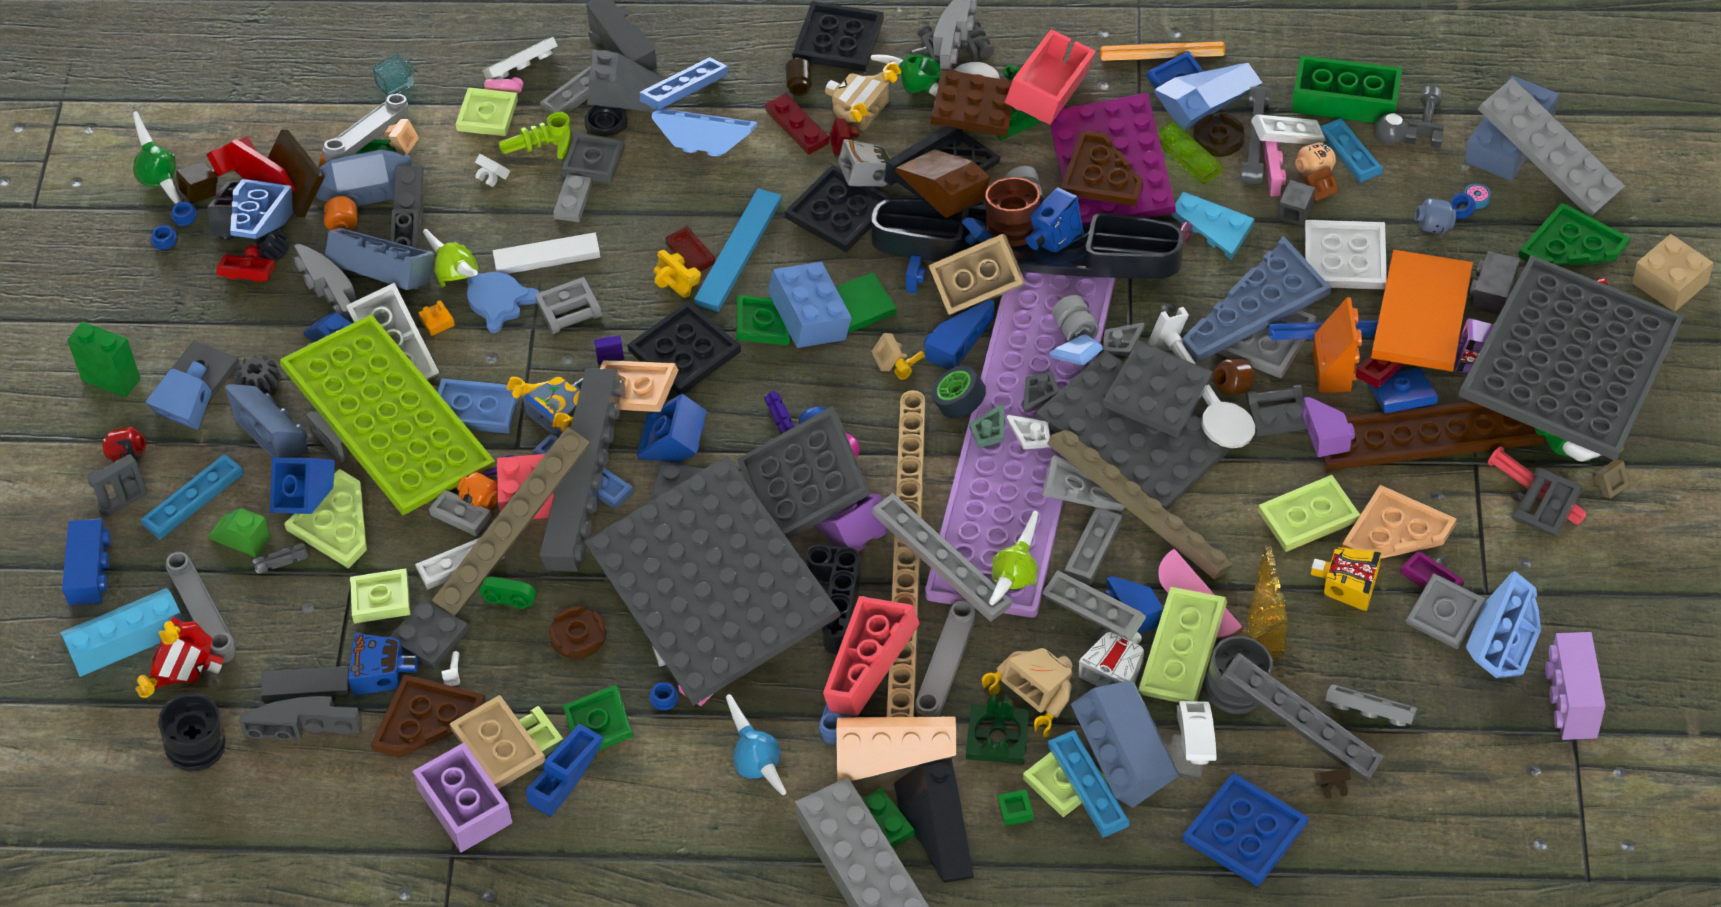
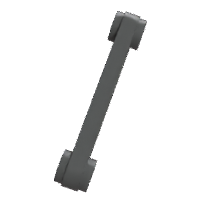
M1266 86L1250 87L1249 107H1254L1253 117L1255 115H1263L1264 108L1269 109L1271 88H1266ZM1253 124L1248 162H1243L1241 182L1257 185L1262 184L1264 163H1259L1261 140H1259Z

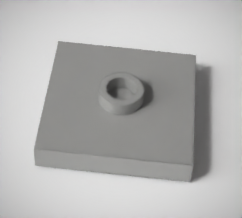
M1433 573L1407 617L1406 624L1458 649L1483 607L1485 598Z

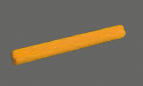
M1222 41L1102 46L1100 57L1102 61L1176 58L1188 51L1194 58L1223 57L1225 55V44Z

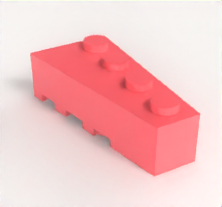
M859 596L823 692L830 712L851 716L859 715L920 624L913 605Z

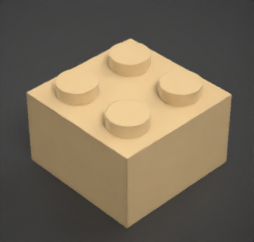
M1670 234L1637 262L1632 284L1675 312L1708 284L1714 262Z

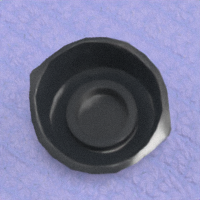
M595 105L587 112L584 118L586 129L600 136H613L628 127L627 117L622 108Z

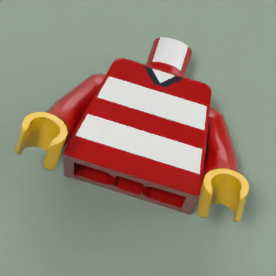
M171 617L170 621L164 624L165 631L158 632L161 641L152 659L149 673L151 675L150 679L146 675H140L137 679L140 686H137L135 690L140 697L147 698L154 693L155 689L168 684L195 683L202 669L216 674L219 673L224 658L210 654L212 638L197 622H182Z

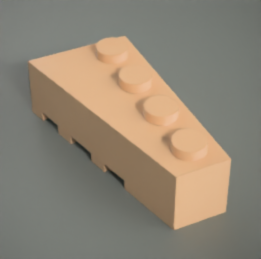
M956 717L837 718V782L849 777L850 781L956 755Z

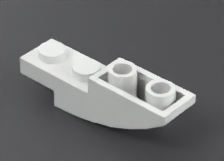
M1179 701L1176 717L1181 730V745L1186 760H1191V763L1199 765L1208 764L1209 761H1216L1215 733L1209 702Z

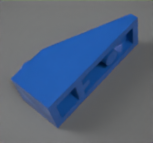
M989 299L939 324L934 332L929 333L924 340L923 346L925 348L926 360L947 370L957 367L993 321L994 301Z

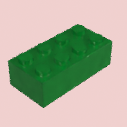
M1300 55L1293 92L1292 113L1376 123L1381 116L1387 113L1396 114L1402 68Z

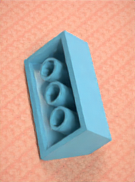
M165 588L64 630L60 634L81 677L159 644L161 638L158 632L165 631L164 624L170 621L171 617L182 622L183 619L171 592Z

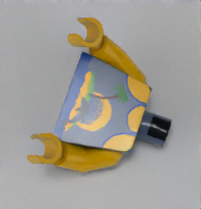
M511 377L506 389L513 390L512 396L514 398L523 396L526 415L559 438L567 426L571 428L583 378L578 379L571 385L562 377H555L550 381L537 384H527L521 378Z

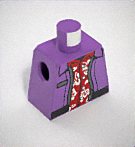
M1468 318L1458 342L1455 372H1470L1494 324Z

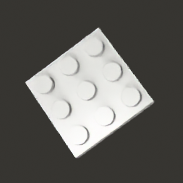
M1305 220V260L1331 288L1385 289L1387 282L1385 222Z

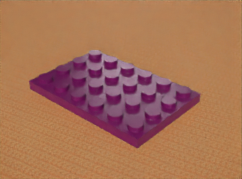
M1148 93L1063 108L1050 127L1062 182L1082 130L1107 134L1117 151L1120 150L1128 160L1132 170L1143 179L1144 187L1137 206L1077 197L1082 224L1091 225L1093 216L1098 213H1112L1140 218L1176 213V206Z

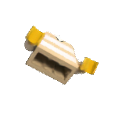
M895 62L886 65L883 72L877 75L861 76L852 73L848 75L842 84L830 80L825 88V94L832 96L834 114L837 118L845 119L846 124H852L858 129L865 131L889 102V82H896L898 79L897 74H900L902 71Z

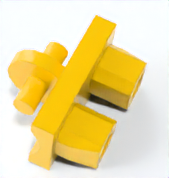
M665 250L658 251V263L653 272L656 274L655 284L660 288H665L669 285L683 298L689 297L692 287L699 284L701 272L695 267L691 269L685 268L684 258L678 253L670 255Z

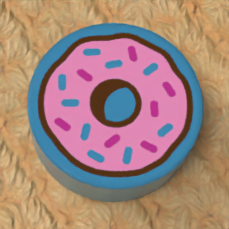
M1477 183L1466 187L1464 193L1473 197L1476 204L1475 209L1485 208L1489 204L1491 192L1488 187Z

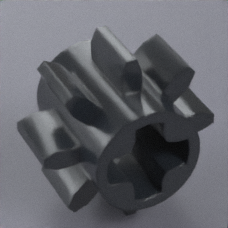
M275 229L257 238L256 244L260 246L257 253L266 259L275 258L278 260L282 258L289 248V244L285 242L288 235L280 229Z

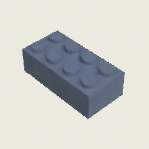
M1515 76L1510 77L1509 80L1512 78L1516 80L1553 117L1555 116L1559 93ZM1485 116L1467 142L1465 163L1510 181L1514 179L1527 159V156Z

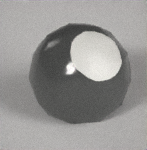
M1387 113L1381 116L1376 121L1374 128L1376 138L1385 145L1399 143L1406 137L1407 125L1405 120L1394 113Z

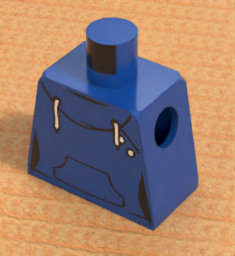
M1057 187L1032 213L1033 232L1026 237V241L1034 250L1041 246L1052 252H1058L1084 235L1077 196Z

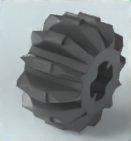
M254 354L253 359L250 360L244 358L243 364L236 365V372L234 373L236 385L256 386L264 394L268 393L270 396L271 390H278V382H280L281 378L277 364L274 360H269L266 355L258 358Z

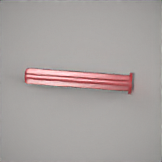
M1502 446L1498 447L1490 456L1488 464L1490 466L1495 465L1522 486L1529 489L1534 479L1533 473L1506 454ZM1544 483L1537 496L1542 500L1550 487L1548 483ZM1575 504L1568 519L1574 524L1579 525L1585 519L1586 512Z

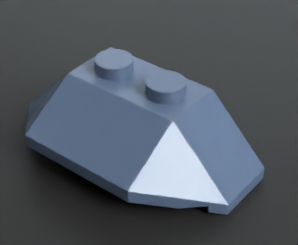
M378 150L332 159L319 167L325 177L315 197L327 202L336 196H345L353 200L357 206L391 200L395 197L396 166H412L410 155Z

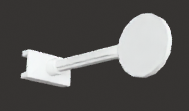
M1179 308L1176 316L1169 317L1166 312H1161L1147 344L1163 351L1173 350L1177 357L1195 364L1180 337V333L1189 316L1185 308ZM1208 384L1202 395L1208 404L1201 421L1204 433L1213 442L1228 448H1241L1249 444L1255 434V423L1250 414L1236 404L1221 402Z

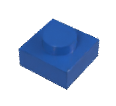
M911 255L906 272V292L917 294L919 283H924L926 268L922 267L921 256Z

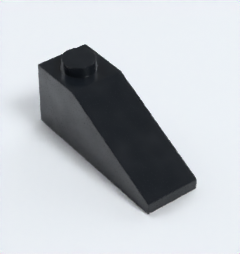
M226 181L208 205L210 236H219L220 239H231L234 237L230 232L233 190L240 181Z

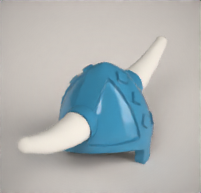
M727 695L726 699L739 732L738 734L741 737L735 746L733 755L736 771L748 779L764 776L781 795H785L787 791L775 769L780 760L781 753L777 739L765 732L755 731L739 709L732 695Z

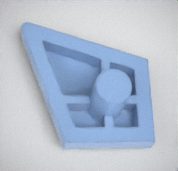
M1083 334L1055 348L1049 354L1054 359L1085 365L1091 362L1094 356L1103 350V347L1088 335Z

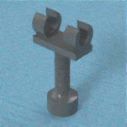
M1427 86L1422 90L1421 102L1425 105L1422 121L1409 119L1405 143L1415 144L1416 135L1432 137L1431 147L1441 148L1444 124L1432 123L1434 109L1440 105L1443 95L1438 87Z

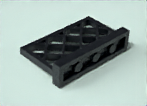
M944 126L887 160L884 181L890 186L895 183L900 184L931 205L895 172L896 167L932 150L942 151L955 156H971V161L975 162L984 172L999 164L1001 157L964 133L963 129ZM963 142L970 148H959L957 146ZM975 156H977V157H985V158H987L988 160H987V161L975 160Z

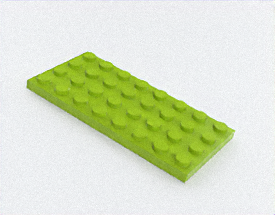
M372 314L280 359L282 369L402 515L434 500L445 490L451 491L458 487L460 480L464 476L468 477L474 472L483 473L488 469L494 468L495 460Z

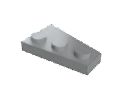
M1055 455L1052 456L1048 464L1042 490L1043 496L1120 513L1123 511L1124 506L1073 464Z

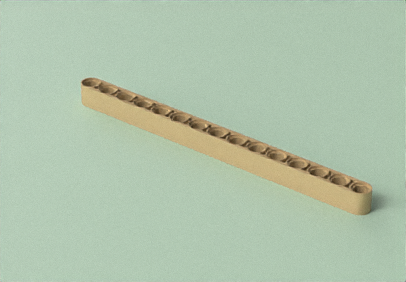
M911 390L905 392L900 400L896 496L922 519L926 421L925 397L921 392ZM895 536L892 602L913 605L918 617L920 557ZM918 627L889 669L887 717H915Z

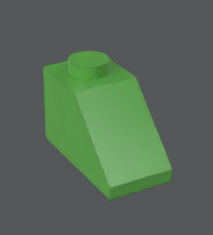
M242 508L223 515L208 535L210 540L257 557L271 537L265 517Z

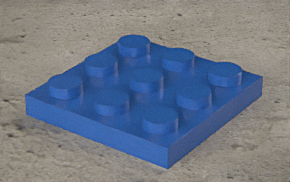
M1232 773L1183 834V842L1259 887L1307 826L1309 817Z

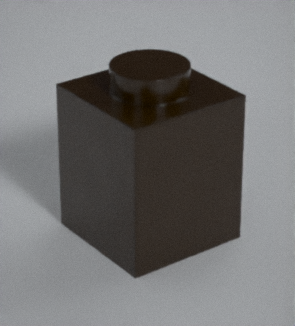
M203 161L176 170V191L186 202L193 204L216 195L217 174Z

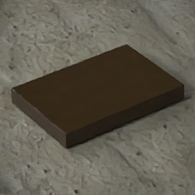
M281 129L268 159L286 170L296 189L292 192L293 212L297 217H305L325 175L290 131Z

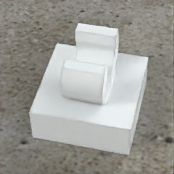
M479 154L475 163L483 167L477 171L476 178L483 181L485 176L489 174L486 184L491 187L497 183V175L506 180L510 173V170L482 154Z

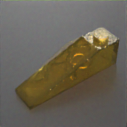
M1270 545L1264 548L1247 618V628L1242 630V636L1253 638L1263 644L1272 657L1284 656L1288 622L1283 593H1280L1279 577H1276V565Z

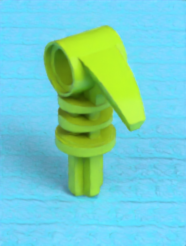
M554 112L548 116L547 126L544 123H539L538 129L534 125L530 126L531 131L523 127L519 129L520 135L499 142L502 154L525 148L526 152L529 153L533 150L532 145L540 148V142H543L545 145H549V142L558 146L557 158L564 159L567 156L572 140L570 118L564 112Z

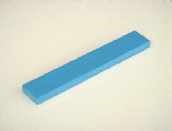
M759 188L756 190L695 296L694 304L696 306L716 312L720 311L781 204L782 195Z

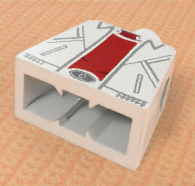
M1107 632L1080 659L1079 677L1098 687L1126 681H1133L1135 683L1143 665L1144 649L1138 645L1142 639L1141 635L1136 632L1132 640L1129 641L1112 632Z

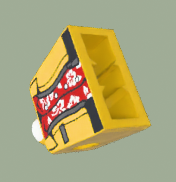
M1338 547L1334 550L1331 562L1314 559L1311 575L1326 579L1324 589L1326 596L1367 611L1379 572L1382 552Z

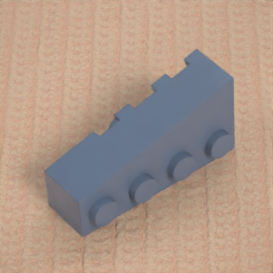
M338 228L328 232L325 257L341 270H351L356 272V274L368 276L388 284L395 283L397 287L409 290L419 289V286L429 284L434 253Z

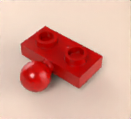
M250 245L245 249L244 256L224 254L216 266L217 276L227 277L228 279H250L255 282L268 281L276 269L275 259L262 257L257 253L260 246Z

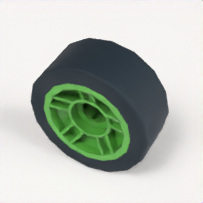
M957 366L949 369L938 378L932 388L933 401L943 415L949 418H961L969 415L979 407L986 395L985 384L975 370L968 366Z

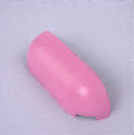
M1175 549L1163 558L1159 566L1158 575L1160 583L1167 593H1169L1170 587L1214 595ZM1225 608L1216 639H1226L1237 635L1243 630L1241 624L1227 608Z

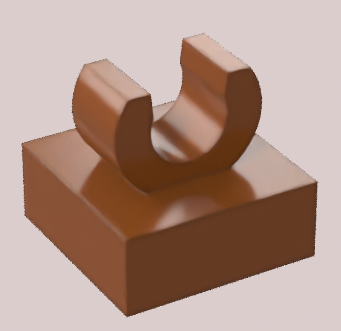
M1330 167L1303 177L1306 185L1315 187L1314 201L1338 192L1337 183Z

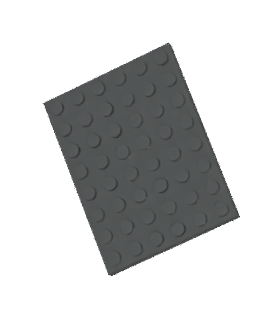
M1531 255L1468 373L1458 396L1617 461L1684 316Z
M728 456L584 541L587 549L693 706L699 703L700 699L701 701L841 616L835 604Z

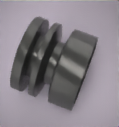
M1231 636L1220 641L1214 648L1204 687L1206 696L1220 710L1232 714H1245L1256 709L1259 705L1222 680V675L1238 653L1269 675H1271L1273 661L1267 648L1257 640L1245 636Z

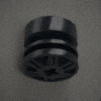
M188 693L177 696L165 704L159 714L158 726L167 759L175 767L185 771H200L211 767L219 761L225 751L226 739L217 705L206 696Z

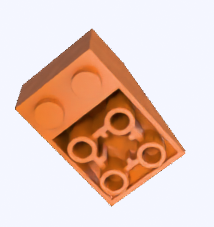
M1351 297L1346 298L1314 333L1312 353L1318 393L1351 392L1352 381L1357 380L1355 377L1357 368L1355 363H1359V348L1357 346H1361L1362 336L1361 330H1356L1358 310L1352 307Z

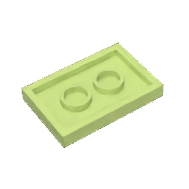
M1333 475L1258 506L1259 514L1285 552L1355 524L1360 517V513Z

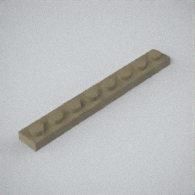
M568 426L432 599L434 605L455 617L459 615L480 588L483 579L490 575L590 446V442Z
M1064 430L1051 435L1047 443L1050 447L1213 579L1230 571L1233 563L1226 559L1223 552L1214 549L1205 542L1200 534L1193 532L1185 526L1179 517L1172 515L1164 509L1158 500L1144 493L1137 483L1128 480L1120 473L1117 467L1108 464L1102 459L1096 450L1082 443L1075 433Z

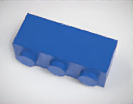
M102 519L68 521L62 585L68 605L102 603L103 591H107L108 583L105 569L109 568V554L106 551L107 546H111V532L105 528Z

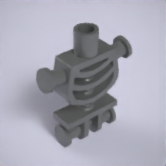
M974 20L973 31L969 30L967 41L961 40L960 47L955 48L958 49L957 64H952V68L956 67L960 62V49L966 48L973 62L978 61L977 51H979L982 58H988L994 53V48L989 45L990 40L986 36L984 29L980 28L981 24L978 20ZM923 25L917 32L918 36L922 38V48L911 50L910 55H925L940 64V56H934L933 35L935 31L931 32L932 29L929 25Z

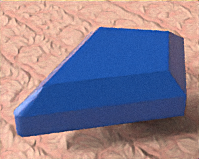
M965 218L962 221L970 231L964 238L969 245L972 246L977 240L982 243L992 239L991 233L982 221L974 218Z

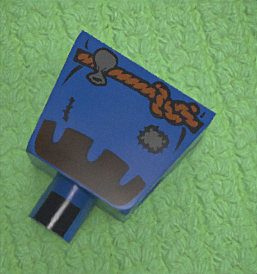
M354 634L348 678L353 695L397 689L400 684L401 673L417 672V655H403L399 640L366 634Z

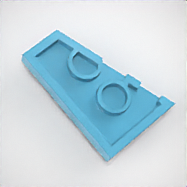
M1183 192L1175 203L1176 213H1172V217L1192 232H1199L1207 238V243L1212 247L1217 246L1223 250L1225 256L1231 261L1254 226V218Z

